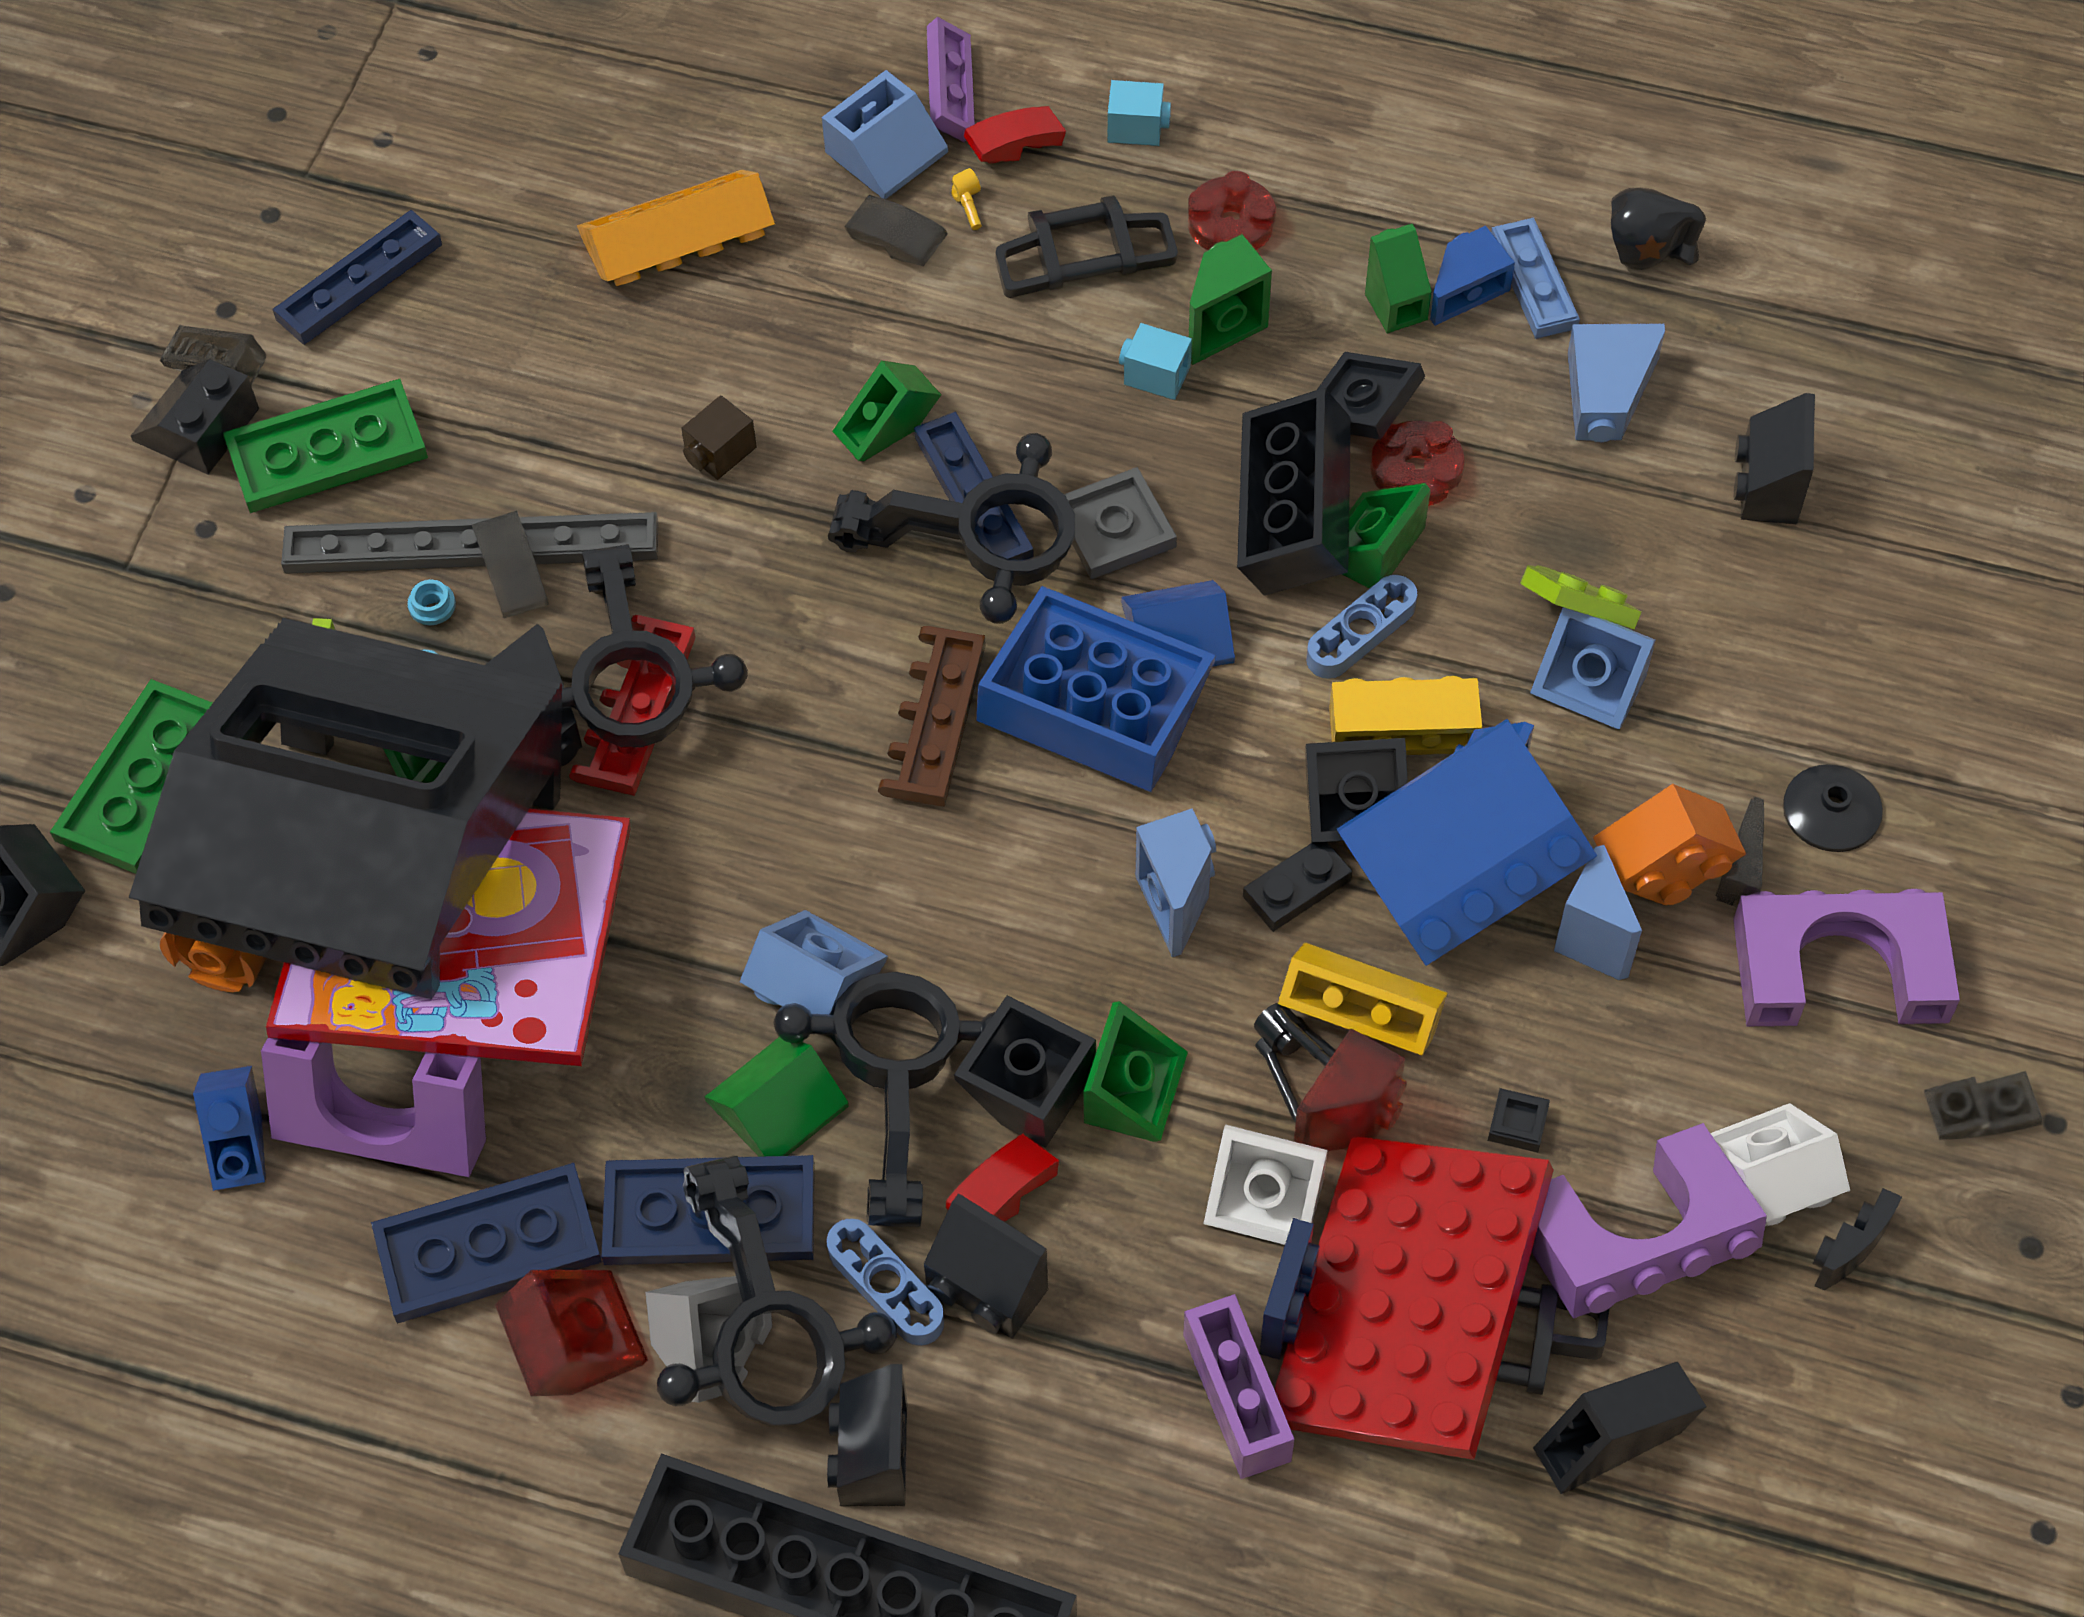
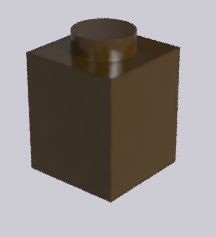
M722 395L681 427L684 442L683 453L687 461L699 471L704 469L717 480L757 448L753 420Z

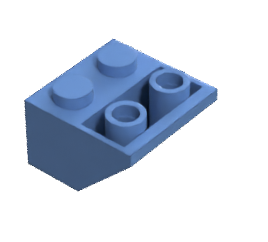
M887 70L822 117L825 153L884 200L948 153L946 142L917 94Z

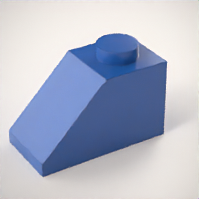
M1486 226L1470 233H1462L1447 243L1433 293L1430 320L1434 326L1511 290L1515 262Z

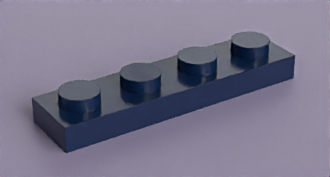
M413 210L408 211L274 307L272 310L276 321L303 345L307 344L442 246L440 234Z
M956 411L914 427L915 440L950 501L963 503L968 492L983 480L993 477ZM1009 504L991 508L980 516L975 526V531L981 543L993 554L1015 560H1026L1034 557V549Z

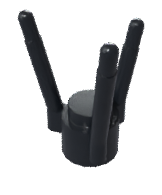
M1275 1003L1265 1009L1254 1023V1029L1262 1037L1255 1044V1047L1265 1058L1297 1129L1300 1132H1304L1307 1130V1124L1276 1053L1281 1052L1282 1055L1287 1056L1303 1046L1326 1068H1332L1334 1063H1336L1345 1072L1352 1073L1354 1066L1311 1030L1300 1016H1296L1290 1008Z

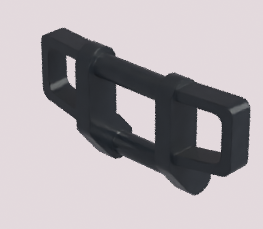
M1115 195L1101 197L1099 203L1043 213L1042 210L1028 212V223L1031 233L1000 244L996 248L995 262L1003 293L1006 297L1013 298L1045 289L1063 288V283L1084 278L1121 271L1122 275H1127L1140 270L1171 266L1176 263L1178 251L1170 221L1166 214L1161 212L1124 214ZM1104 220L1110 230L1116 254L1060 265L1051 230ZM1128 229H1159L1162 233L1166 251L1135 256ZM1037 246L1044 275L1021 281H1013L1009 275L1006 258Z
M1542 1284L1541 1289L1522 1285L1517 1306L1537 1309L1530 1366L1502 1360L1496 1381L1526 1386V1392L1543 1395L1550 1354L1592 1360L1600 1359L1606 1343L1609 1309L1600 1313L1590 1312L1584 1314L1596 1320L1594 1338L1588 1339L1553 1334L1556 1308L1567 1310L1557 1291L1552 1285Z

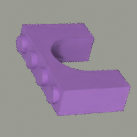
M1908 889L1900 893H1875L1871 890H1857L1849 894H1825L1822 891L1811 890L1799 895H1775L1772 892L1759 891L1740 897L1733 923L1746 1026L1798 1025L1806 1004L1799 951L1805 945L1818 938L1834 935L1860 940L1871 946L1884 959L1891 973L1898 1024L1950 1022L1960 998L1943 892L1926 893L1921 889Z
M267 1038L261 1049L272 1139L470 1177L486 1142L481 1057L426 1052L412 1079L414 1107L392 1109L378 1106L362 1099L342 1082L334 1066L331 1043Z
M1704 1123L1657 1140L1653 1173L1683 1218L1676 1228L1662 1236L1650 1239H1631L1605 1230L1589 1215L1564 1175L1551 1179L1531 1252L1573 1319L1590 1312H1603L1612 1307L1616 1302L1637 1294H1651L1663 1284L1685 1276H1698L1707 1271L1711 1266L1732 1258L1742 1259L1748 1257L1758 1248L1762 1247L1767 1215Z

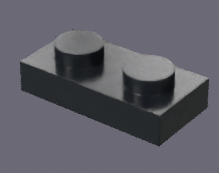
M1314 842L1243 887V898L1274 932L1350 882L1352 870L1327 842Z

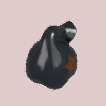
M1643 187L1627 188L1612 198L1611 230L1621 264L1630 269L1643 270L1654 267L1668 256L1671 259L1676 258L1689 265L1699 260L1697 241L1705 225L1706 216L1698 206L1675 199L1657 190Z

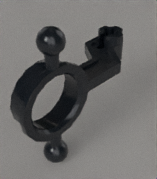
M1029 433L1021 437L1016 446V456L1021 463L1019 474L1005 473L983 480L967 493L963 503L894 489L877 502L871 500L867 493L850 490L848 494H839L828 533V540L837 544L840 550L856 553L858 549H867L868 544L888 548L911 530L961 540L971 565L985 578L994 581L993 587L986 590L980 599L981 613L987 621L994 624H1003L1011 620L1017 610V600L1011 592L1012 586H1026L1044 580L1058 569L1062 559L1066 557L1075 538V513L1067 497L1050 482L1038 478L1039 469L1046 466L1052 457V446L1046 436L1039 433ZM1004 504L1025 505L1039 510L1047 516L1057 532V537L1053 545L1039 556L1026 560L1007 559L993 554L981 543L975 531V526L980 516L991 508Z
M629 544L582 551L589 592L603 591L605 608L609 615L612 634L601 637L582 652L572 672V687L562 688V708L571 706L578 710L579 715L586 721L587 726L604 741L619 747H645L662 741L677 729L692 700V691L696 687L715 685L720 690L733 692L742 687L748 677V669L743 659L737 655L724 654L718 656L711 666L690 669L685 655L668 639L648 631L632 630L625 587L636 586ZM624 660H646L660 666L671 676L675 686V694L669 706L655 718L640 723H622L606 717L594 706L590 692L598 674L609 665Z
M900 972L871 974L851 984L837 1000L834 1015L811 1014V1011L805 1006L791 1003L784 1005L777 1011L773 1024L777 1036L783 1041L792 1044L803 1042L810 1034L829 1035L839 1048L842 1062L855 1077L873 1087L884 1089L885 1141L882 1180L869 1179L866 1208L868 1225L920 1227L922 1221L923 1184H921V1181H907L910 1139L909 1089L917 1088L933 1080L945 1066L947 1058L956 1049V1045L962 1040L976 1041L995 1012L987 1014L981 1021L959 1020L955 1004L940 987L920 976ZM889 1007L913 1011L929 1020L937 1031L939 1041L929 1052L917 1058L893 1060L879 1057L866 1050L854 1037L852 1024L860 1015L873 1009Z
M730 1156L685 1167L683 1170V1189L686 1200L691 1204L694 1213L705 1212L709 1231L729 1249L742 1303L734 1309L722 1324L712 1353L713 1365L692 1369L682 1363L670 1364L659 1374L657 1392L664 1402L678 1407L691 1403L698 1391L718 1386L723 1397L739 1413L747 1418L769 1426L799 1424L821 1413L838 1393L845 1370V1352L862 1348L871 1354H883L894 1345L897 1338V1327L894 1321L887 1315L880 1312H871L863 1316L856 1328L839 1332L833 1318L813 1299L792 1291H775L756 1213L743 1202L748 1199L747 1188L749 1180L745 1166L741 1165L738 1156ZM778 1313L794 1319L808 1332L816 1349L817 1370L812 1386L799 1401L789 1406L774 1407L756 1400L743 1387L735 1370L734 1349L739 1334L752 1318L760 1314Z

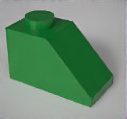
M881 360L832 432L858 461L864 462L914 432V427L921 425L942 394L915 365Z

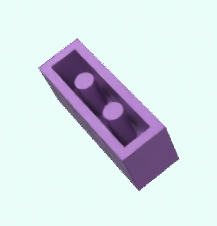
M1234 1294L1185 1311L1183 1336L1240 1479L1291 1462L1295 1439L1236 1295Z

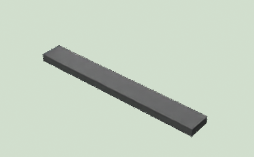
M657 512L285 526L281 565L284 574L584 563L582 551L629 544L633 561L658 560Z

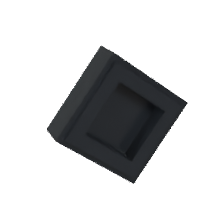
M1499 1088L1487 1141L1538 1153L1550 1100Z

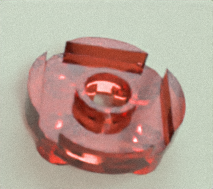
M1231 171L1225 177L1209 180L1199 186L1188 198V230L1192 238L1206 250H1210L1211 247L1219 242H1227L1241 234L1244 235L1255 250H1258L1269 241L1272 235L1276 217V205L1273 197L1262 185L1250 180V177L1245 172ZM1234 211L1239 213L1240 219L1235 220L1231 216L1226 218L1222 216L1225 212Z
M1406 421L1391 424L1381 440L1378 439L1373 446L1371 475L1374 483L1380 490L1426 483L1431 490L1428 505L1430 506L1440 503L1447 498L1448 492L1455 486L1457 487L1461 482L1464 469V452L1459 441L1453 436L1452 428L1442 421H1434L1432 423L1426 421ZM1411 458H1422L1427 461L1424 463L1423 469H1415L1413 463H1406Z

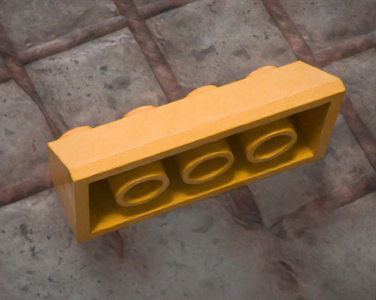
M739 170L577 225V228L600 278L607 282L614 280L615 286H619L640 279V270L656 266L659 272L682 264L681 256L697 251L699 257L722 251L724 249L722 242L738 237L740 243L763 237L765 235L763 228L775 223L759 174L757 172Z

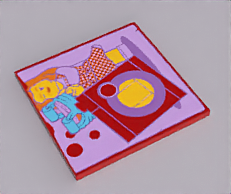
M529 809L441 943L440 986L432 999L284 962L266 1024L268 1038L582 1067L631 830L630 818Z

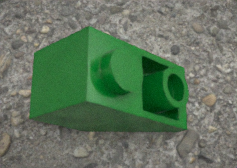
M1408 224L1396 229H1387L1378 235L1372 236L1370 239L1365 296L1386 333L1388 334L1427 321L1432 291L1414 225Z

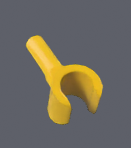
M968 168L953 176L951 194L957 202L961 201L971 229L978 230L982 225L972 195L980 192L981 186L974 171Z

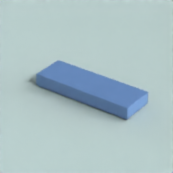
M1530 218L1492 227L1491 233L1515 262L1511 285L1535 339L1571 331L1573 324H1579L1580 318L1535 219Z

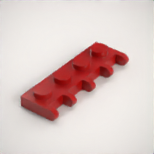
M641 615L632 616L631 624L633 631H648L668 639L685 655L686 660L688 659L696 639L694 627ZM624 660L617 663L619 666L628 669L620 691L604 689L599 698L603 705L613 708L609 718L622 723H640L655 718L669 706L675 693V686L671 676L660 666L646 660ZM587 729L584 742L592 747H596L597 750L590 767L573 765L569 777L581 784L635 796L655 743L645 747H619L602 740L591 729Z

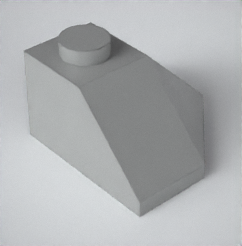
M736 1276L684 1281L645 1292L651 1346L664 1364L668 1366L673 1363H682L692 1369L713 1365L712 1353L722 1324L734 1309L742 1303ZM760 1314L752 1318L739 1334L734 1349L735 1370L741 1383H743L748 1374L744 1365L755 1344L763 1345L772 1328L771 1314ZM718 1386L700 1390L692 1402L700 1403L722 1396V1393Z

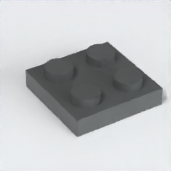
M1138 467L1064 494L1075 513V538L1072 545L1091 579L1158 555L1177 546V536Z

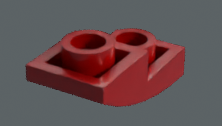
M1049 106L1017 109L992 116L966 128L963 136L981 162L999 163L1000 161H1019L1024 146L1031 148L1062 146L1066 130Z
M1021 1134L980 1164L946 1200L945 1208L949 1210L952 1201L959 1193L1005 1222L1019 1213L1021 1197L1057 1176L1059 1160L1026 1135Z

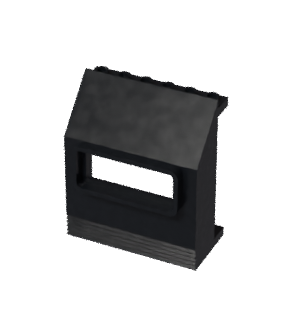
M282 618L281 623H278L273 633L269 634L268 639L265 638L264 644H260L174 750L129 895L130 899L139 901L141 926L432 999L440 986L441 943L531 805L554 810L560 800L562 684ZM280 723L281 745L327 755L334 745V737L447 764L433 782L422 783L264 745L261 742L275 724Z

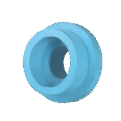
M433 579L424 580L415 585L407 603L411 617L423 625H437L451 617L456 607L452 590L442 582ZM431 603H438V604L435 605V606L426 607L427 605H429V604H431Z

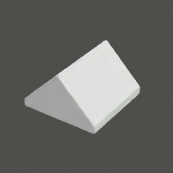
M1225 1125L1203 1224L1285 1245L1293 1218L1313 1223L1324 1181L1328 1150Z

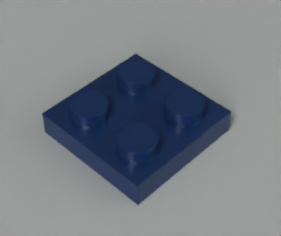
M1295 1218L1292 1220L1263 1314L1259 1352L1261 1355L1280 1360L1285 1342L1294 1345L1303 1317L1301 1311L1305 1296H1309L1317 1271V1266L1315 1265L1320 1245L1312 1243L1313 1223Z

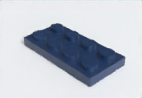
M814 1156L738 1157L741 1165L745 1166L749 1180L747 1188L748 1199L743 1202L756 1213L767 1260H814ZM722 1158L606 1161L601 1256L603 1264L732 1262L729 1249L709 1231L705 1212L694 1213L691 1204L686 1200L683 1189V1170L685 1167Z
M575 1163L371 1222L393 1316L397 1324L602 1263Z

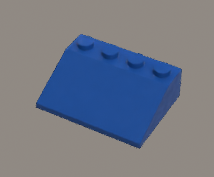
M1041 586L978 684L976 721L1152 792L1174 754L1213 667L1216 655Z
M1508 719L1337 828L1340 836L1425 966L1597 857L1596 852Z

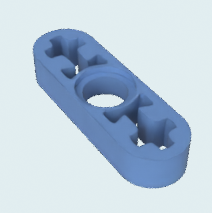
M1400 575L1384 577L1310 638L1307 647L1306 662L1310 671L1318 677L1327 679L1342 675L1409 620L1416 608L1417 588L1410 579ZM1387 595L1394 599L1402 596L1404 597L1403 603L1394 600L1386 606ZM1362 618L1371 621L1375 629L1369 634L1361 635L1353 632L1349 624L1355 619ZM1341 637L1343 642L1339 645V639ZM1338 647L1337 658L1331 655H1327L1324 658L1320 657V650L1330 653Z
M845 1219L837 1222L830 1229L827 1236L828 1254L832 1264L877 1312L887 1315L894 1321L897 1333L906 1342L913 1345H927L934 1342L941 1335L944 1328L943 1308L938 1298L866 1223L858 1219ZM847 1238L849 1241L854 1242L860 1238L861 1252L868 1260L863 1269L861 1259L854 1251L848 1249L841 1253L843 1251L841 1240ZM882 1270L895 1272L901 1279L899 1286L890 1293L875 1291L871 1287L870 1281L877 1272ZM907 1295L909 1296V1304L919 1314L930 1311V1324L925 1327L920 1322L910 1326V1312L902 1303Z

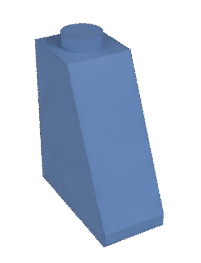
M1573 324L1568 347V363L1575 440H1592L1594 442L1622 440L1659 360L1665 334L1664 324Z

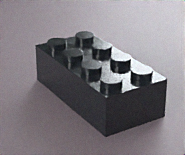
M1326 388L1242 413L1237 568L1264 596L1348 573L1351 417Z

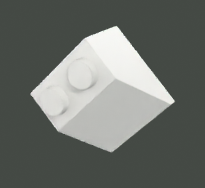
M1790 1103L1710 1133L1767 1215L1765 1226L1778 1224L1786 1218V1215L1806 1207L1816 1208L1830 1203L1833 1197L1850 1191L1837 1133Z

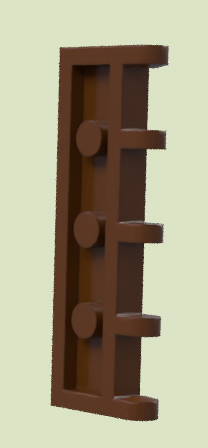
M923 626L920 629L918 638L925 644L934 645L930 662H912L909 670L911 677L924 681L919 703L902 702L898 712L902 718L914 721L908 744L892 742L887 753L890 758L903 761L899 780H880L878 793L885 797L945 807L986 641L985 635Z

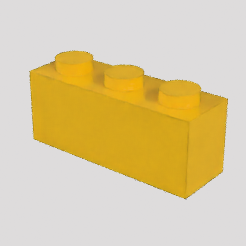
M1446 676L1441 679L1414 680L1408 677H1400L1391 681H1365L1354 678L1344 682H1332L1329 705L1332 742L1405 738L1406 755L1453 754L1458 744L1467 745L1475 729H1482L1478 678L1462 679L1458 676Z
M1304 942L1291 958L1278 1004L1423 1055L1433 1040L1448 993Z

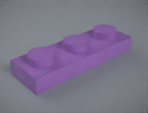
M936 17L927 25L930 117L937 129L965 142L966 139L963 136L965 129L975 124L971 35Z

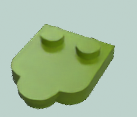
M1527 565L1520 582L1521 585L1555 605L1605 619L1634 630L1641 615L1640 610L1625 602L1628 596L1626 593L1605 585H1601L1598 588L1588 584L1587 581L1579 577L1558 572L1544 566L1536 565L1535 567Z

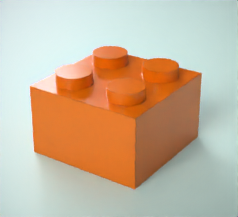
M1671 784L1593 837L1597 847L1605 845L1625 891L1665 906L1674 905L1686 900L1692 894V889L1708 879L1718 878L1726 874L1732 868V863L1746 855L1723 804L1675 784Z

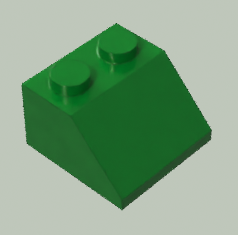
M1243 234L1227 242H1219L1203 254L1189 308L1188 337L1192 338V365L1268 328L1272 270Z

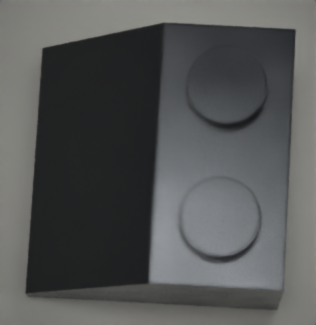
M211 359L182 370L132 433V441L209 475L228 450L223 433L246 426L259 410L248 375Z
M1804 393L1751 416L1746 435L1737 436L1735 462L1743 464L1742 473H1736L1733 497L1734 500L1741 501V520L1797 525L1814 470L1815 394Z
M1405 738L1308 743L1305 745L1311 842L1344 841L1337 828L1408 783Z
M35 824L0 826V966L8 964L62 929L85 893V889Z
M1006 995L955 1072L954 1079L1002 1126L1019 1135L1024 1134L1035 1143L1046 1148L1086 1086L1096 1055V1039Z
M958 1193L949 1207L924 1262L927 1288L942 1303L949 1306L957 1303L971 1312L972 1319L984 1330L993 1334L1001 1331L1013 1339L1048 1291L1047 1248Z
M890 1364L841 1383L839 1403H830L829 1434L830 1436H838V1454L828 1455L827 1482L828 1488H837L840 1506H905L907 1395L903 1365Z

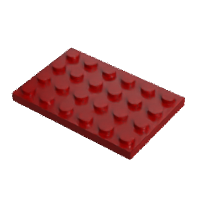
M1351 1137L1318 1244L1320 1245V1250L1315 1265L1317 1266V1271L1309 1296H1305L1301 1311L1303 1317L1294 1345L1290 1343L1287 1345L1274 1388L1291 1430L1475 1460L1554 1171L1549 1160L1365 1137Z

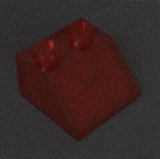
M1351 1028L1298 1106L1294 1142L1325 1149L1329 1152L1348 1148L1350 1140L1356 1137L1375 1139L1381 1128L1389 1131L1403 1108V1103L1399 1102L1407 1086V1081L1402 1079L1405 1058Z
M530 1270L495 1304L531 1397L574 1395L641 1367L648 1361L611 1270Z

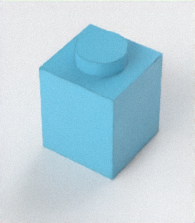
M1111 80L1108 105V143L1159 146L1161 128L1169 129L1171 117V102H1163L1164 83Z
M1140 323L1133 339L1127 338L1120 352L1119 364L1124 365V385L1175 400L1191 367L1192 338Z

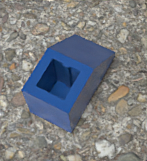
M252 1066L200 1074L193 1096L213 1191L265 1182L262 1114Z

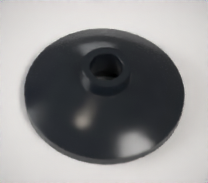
M1817 765L1800 772L1788 785L1783 799L1784 816L1791 830L1807 844L1831 852L1850 851L1866 844L1876 834L1883 815L1880 796L1872 783L1860 773L1839 765ZM1829 797H1836L1843 802L1835 803Z

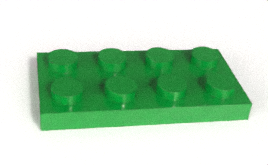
M400 378L223 433L250 513L428 458L424 442Z
M150 679L51 829L50 834L54 841L136 874L174 750L213 702Z

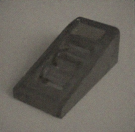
M179 325L160 362L163 366L182 371L211 359L248 375L252 386L266 360V353L251 334ZM192 343H196L190 355H186Z
M1755 796L1749 802L1738 832V837L1746 855L1732 863V868L1722 875L1715 895L1717 901L1734 907L1738 906L1741 896L1760 894L1762 889L1764 799Z

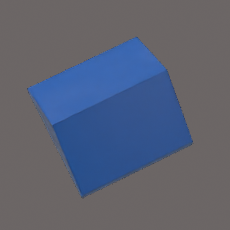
M1214 580L1121 597L1124 615L1127 620L1215 654L1213 667L1235 663L1226 593Z

